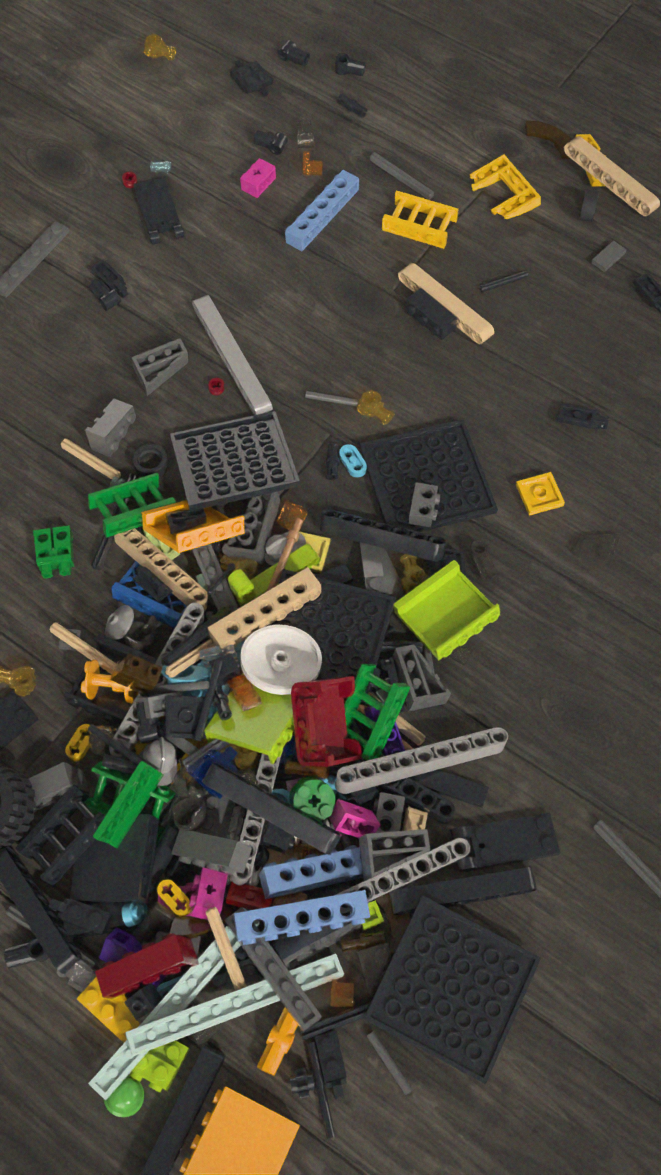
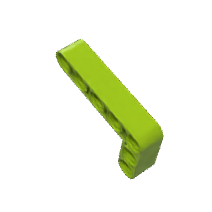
M305 544L289 555L284 569L298 573L307 567L311 570V566H317L321 558L310 544ZM278 562L249 580L242 569H238L230 574L228 582L234 598L241 607L266 593Z

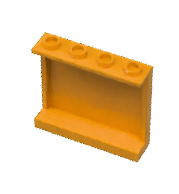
M187 500L142 512L143 530L178 553L244 534L243 515L228 518L212 507L204 508L207 523L171 534L166 520V512L190 510Z
M226 1086L222 1090L218 1089L212 1100L215 1106L211 1113L207 1111L201 1124L204 1126L201 1135L196 1134L190 1147L193 1149L190 1158L185 1157L179 1171L182 1172V1175H278L300 1125Z

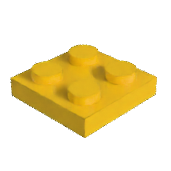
M551 472L516 482V487L528 515L564 506L565 502Z

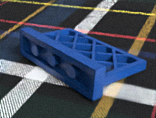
M135 561L120 582H115L112 586L113 598L175 629L187 606L180 600L171 602L170 596L174 594L171 593L167 596L169 603L160 604L150 595H142L140 591L144 589L138 586L136 582V587L128 588L124 586L126 582L134 581L133 578L137 576L135 571L141 565ZM183 605L184 610L180 614L174 611L173 607Z

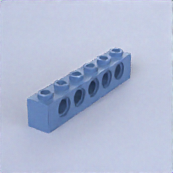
M345 170L337 174L333 181L326 185L324 191L317 195L315 200L306 207L305 211L297 216L295 222L286 228V243L303 251L359 190V178Z
M356 845L346 847L344 851L337 852L334 849L331 855L326 853L320 856L310 854L301 860L291 858L282 864L277 865L276 862L264 865V868L259 873L265 899L363 878L360 847L357 848ZM341 860L345 861L348 867H344L341 864ZM321 865L327 866L329 872L323 871ZM300 869H305L309 876H304ZM280 873L286 874L289 880H283L280 877Z
M363 890L234 913L233 917L237 942L242 941L243 945L256 943L257 938L265 937V941L278 939L279 934L286 933L287 937L300 935L301 930L308 929L309 933L322 931L321 927L330 925L331 929L344 927L343 923L352 921V925L363 924L365 919L370 917L366 891ZM343 904L348 905L351 910L350 915L347 917L340 913V906ZM324 908L328 910V920L324 921L319 918V909ZM303 912L307 915L308 921L306 924H299L297 922V913ZM282 916L285 918L286 925L284 928H277L275 926V917ZM253 921H262L264 923V930L262 932H255L252 928Z

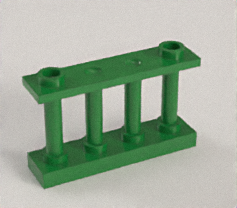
M158 473L88 494L89 509L99 508L105 518L103 519V533L106 538L143 526L142 512L176 503L173 497L164 500L159 492ZM151 491L157 502L147 505L141 494ZM133 496L140 508L130 511L123 499ZM116 502L122 514L112 516L106 505Z
M362 664L358 669L354 694L347 698L344 705L347 737L356 739L364 747L361 757L367 761L380 758L410 690V686L406 683H393V685H390L373 673L376 668L374 664ZM369 682L388 692L385 704L365 692ZM361 700L380 711L377 722L357 711ZM354 718L372 729L369 740H366L350 729Z
M102 761L92 767L93 772L100 774L94 797L89 798L84 803L95 815L101 812L106 816L112 807L102 801L107 779L110 778L119 782L113 805L132 775L103 767ZM157 785L151 795L156 798L151 815L159 820L163 803L170 801L176 792L170 790L168 786ZM159 825L156 842L158 841L159 837L161 836L164 828L160 827Z

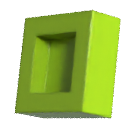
M376 900L368 903L370 917L365 919V923L361 924L363 930L384 922Z

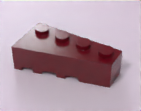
M174 933L167 934L162 937V941L156 944L152 942L142 946L141 951L126 953L117 962L109 961L104 963L101 969L95 971L102 997L113 999L140 988L139 983L141 982L149 984L160 980L161 974L173 975L181 972L180 967L189 964L191 967L199 965L191 939Z

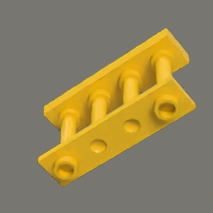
M396 191L395 205L397 206L392 216L384 215L382 230L444 249L447 242V232L445 230L449 221L457 222L458 208ZM403 207L412 209L408 220L398 218ZM418 212L428 214L423 225L414 223ZM434 216L443 219L438 230L429 227Z

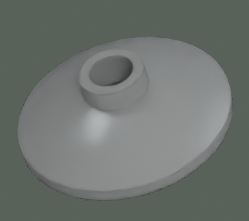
M121 606L109 616L105 628L107 638L116 641L122 638L129 630L134 618V612L130 606Z

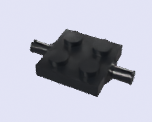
M237 60L235 65L238 68L231 70L230 76L246 94L260 91L263 96H267L269 91L265 87L273 84V78L257 61L243 65L240 60Z

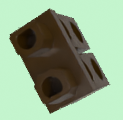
M128 653L122 661L119 660L110 680L125 687L131 684L130 689L147 695L156 687L162 667Z

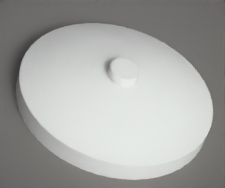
M270 625L256 630L245 640L241 649L240 663L244 675L254 686L269 693L284 695L291 694V688L297 682L317 679L321 669L322 655L316 641L306 632L288 625Z

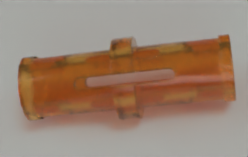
M288 760L285 772L286 774L303 775V777L314 776L327 779L329 766H303L299 762Z

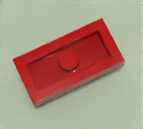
M232 882L226 897V903L256 910L270 907L273 898L265 899L262 888L247 884L236 885Z

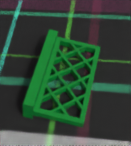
M141 761L93 837L118 848L164 774Z

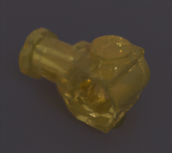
M152 33V35L146 37L144 53L152 58L165 56L168 60L174 59L176 47L167 46L162 38Z
M373 390L363 393L357 406L358 412L367 417L376 416L383 425L388 424L393 418L394 412L389 411L383 406L384 403L380 401L382 399L381 395Z
M404 554L400 558L405 568L403 571L404 578H401L402 589H406V592L412 591L429 578L428 574H425L424 570L417 566V557Z
M224 555L219 562L222 571L228 569L229 563H234V571L242 569L244 573L251 572L246 575L249 580L256 577L258 563L255 560L243 559L234 561L229 559L227 555Z
M0 666V683L8 684L10 688L15 689L17 695H30V692L36 687L35 669L24 666V668L19 667L10 671ZM24 679H29L28 682L21 684Z
M231 743L218 751L222 755L227 754L231 756L237 767L246 771L256 768L258 761H260L259 752Z

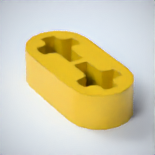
M89 724L79 726L66 746L65 751L71 761L82 760L96 738L95 735L90 733V736H85L83 739L82 733L88 731ZM78 748L79 751H80L79 754H78V753H75V754L73 755V753L71 752V750H72V749L76 750V749Z
M167 879L159 883L157 892L164 903L175 915L179 917L187 916L192 909L189 906V898L172 880ZM165 886L168 888L172 886L171 891L174 894L172 898L168 893L163 895V888ZM177 899L181 903L187 902L184 911L182 909L177 911L178 905L175 902Z

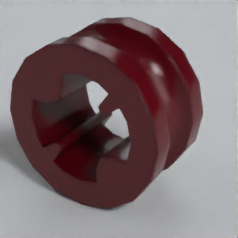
M126 172L122 175L125 187L133 188V184H137V177L134 172Z
M213 378L209 381L208 386L211 394L220 395L224 392V381L222 379Z

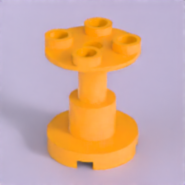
M97 660L86 661L84 668L86 677L85 681L81 684V691L86 693L88 699H93L96 696L98 687L104 686L112 687L114 692H124L127 703L134 702L139 692L130 689L131 684L125 687L111 681L112 675L100 674Z

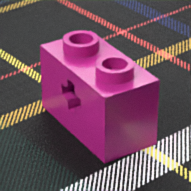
M259 158L241 176V190L258 198L276 179L275 166Z
M340 799L335 803L333 812L329 817L336 831L357 838L365 834L376 833L380 827V823L373 811Z
M202 868L200 874L195 875L192 885L193 888H196L195 894L192 893L189 901V906L192 907L190 916L208 920L206 910L212 907H216L219 914L221 913L228 874Z

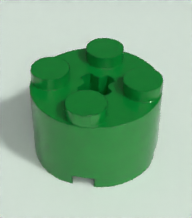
M307 776L298 780L292 787L289 801L290 805L318 821H322L331 816L335 806V795L332 788L323 780L314 776ZM312 795H314L316 799L313 800V803H310L308 800L312 799Z

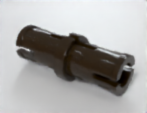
M383 931L368 934L362 932L357 936L340 938L343 953L358 949L364 951L369 947L385 945Z

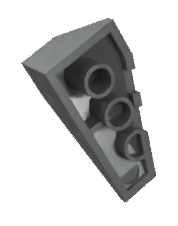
M360 542L364 589L396 597L395 602L404 597L403 586L385 548Z
M351 921L343 923L344 927L331 929L329 925L321 927L322 931L309 933L306 930L301 931L300 935L287 937L284 934L275 940L276 943L273 944V948L286 968L291 970L336 943L340 938H344L361 928V924L352 925Z

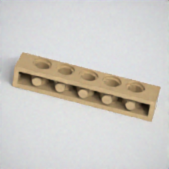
M307 567L209 626V636L222 654L226 651H232L237 644L245 641L256 630L284 619L291 611L299 610L304 603L317 599L321 594V584ZM303 590L304 592L296 593L295 591ZM280 600L287 601L286 603H279ZM264 610H270V611H271V612H269V613H267V614L262 613V611H264ZM247 620H253V621H254V622L251 623V624L245 623ZM231 630L237 631L235 634L228 633Z

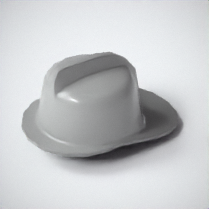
M288 532L282 535H274L268 539L264 558L269 565L273 566L279 562L287 542ZM299 533L300 536L297 542L294 543L291 553L306 544L305 537L301 533Z
M160 737L159 740L148 744L144 748L143 759L156 767L157 771L164 774L158 784L159 786H164L173 782L177 775V759L174 746L164 740V737Z

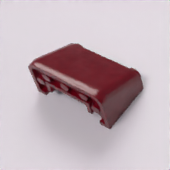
M354 676L297 682L292 686L291 699L296 751L301 765L333 766L362 759L359 742L356 739L347 738L344 698L354 694Z

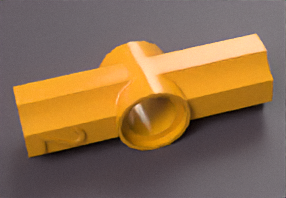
M286 1007L277 1025L273 1026L266 1042L267 1046L257 1065V1068L272 1076H275L284 1055L288 1053L298 1026Z

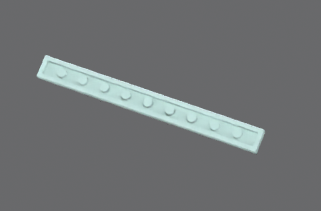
M258 920L253 921L256 926L260 923ZM226 927V933L235 952L240 947V943L237 942L230 929ZM216 939L199 957V965L191 967L139 1027L181 1012L188 1007L225 964ZM126 1040L88 1084L101 1097L107 1100L148 1051L132 1057L128 1041Z
M336 954L289 971L303 991L338 979L344 975ZM264 980L127 1031L125 1035L133 1057L280 1001V999L268 982Z

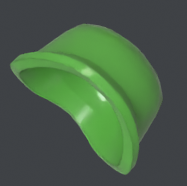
M128 1075L108 1099H104L105 1106L110 1113L117 1117L132 1116L142 1107L144 1089L139 1081Z

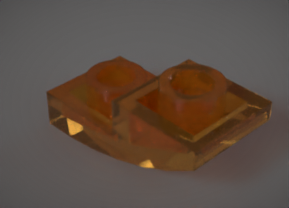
M245 675L235 676L227 682L243 712L262 704L261 698L255 691L253 684Z

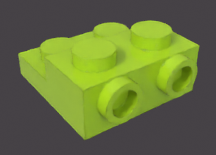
M177 1041L151 1049L130 1072L129 1076L139 1082L144 1078L150 1082L149 1087L159 1093L162 1089L168 1092L190 1049Z

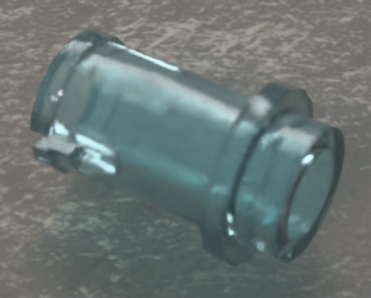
M151 161V172H170L171 161Z

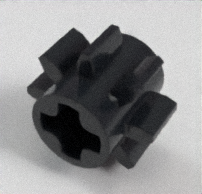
M305 1068L295 1069V1075L290 1076L292 1094L298 1093L299 1099L310 1097L309 1091L315 1090L312 1072L306 1073Z

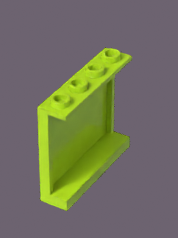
M455 560L394 603L395 614L438 661L443 657L449 656L456 647L464 645L468 638L480 633L484 626L496 621L500 615L499 605H493L460 571L459 564Z
M242 673L240 679H238L228 694V705L232 712V717L228 720H221L217 711L204 730L207 742L219 739L269 756L270 764H274L277 757L281 756L285 744L291 740L294 731L291 694L281 695L263 691L254 686Z

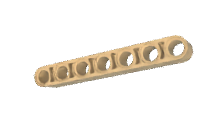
M577 136L565 145L564 151L567 156L641 215L648 216L660 206L659 199L582 137Z
M410 263L398 273L400 281L414 293L422 288L457 317L456 327L477 344H482L494 334V328L489 322L416 264Z
M131 529L114 535V540L118 546L141 566H146L173 591L172 594L186 606L191 603H199L204 611L207 609V591L139 531Z

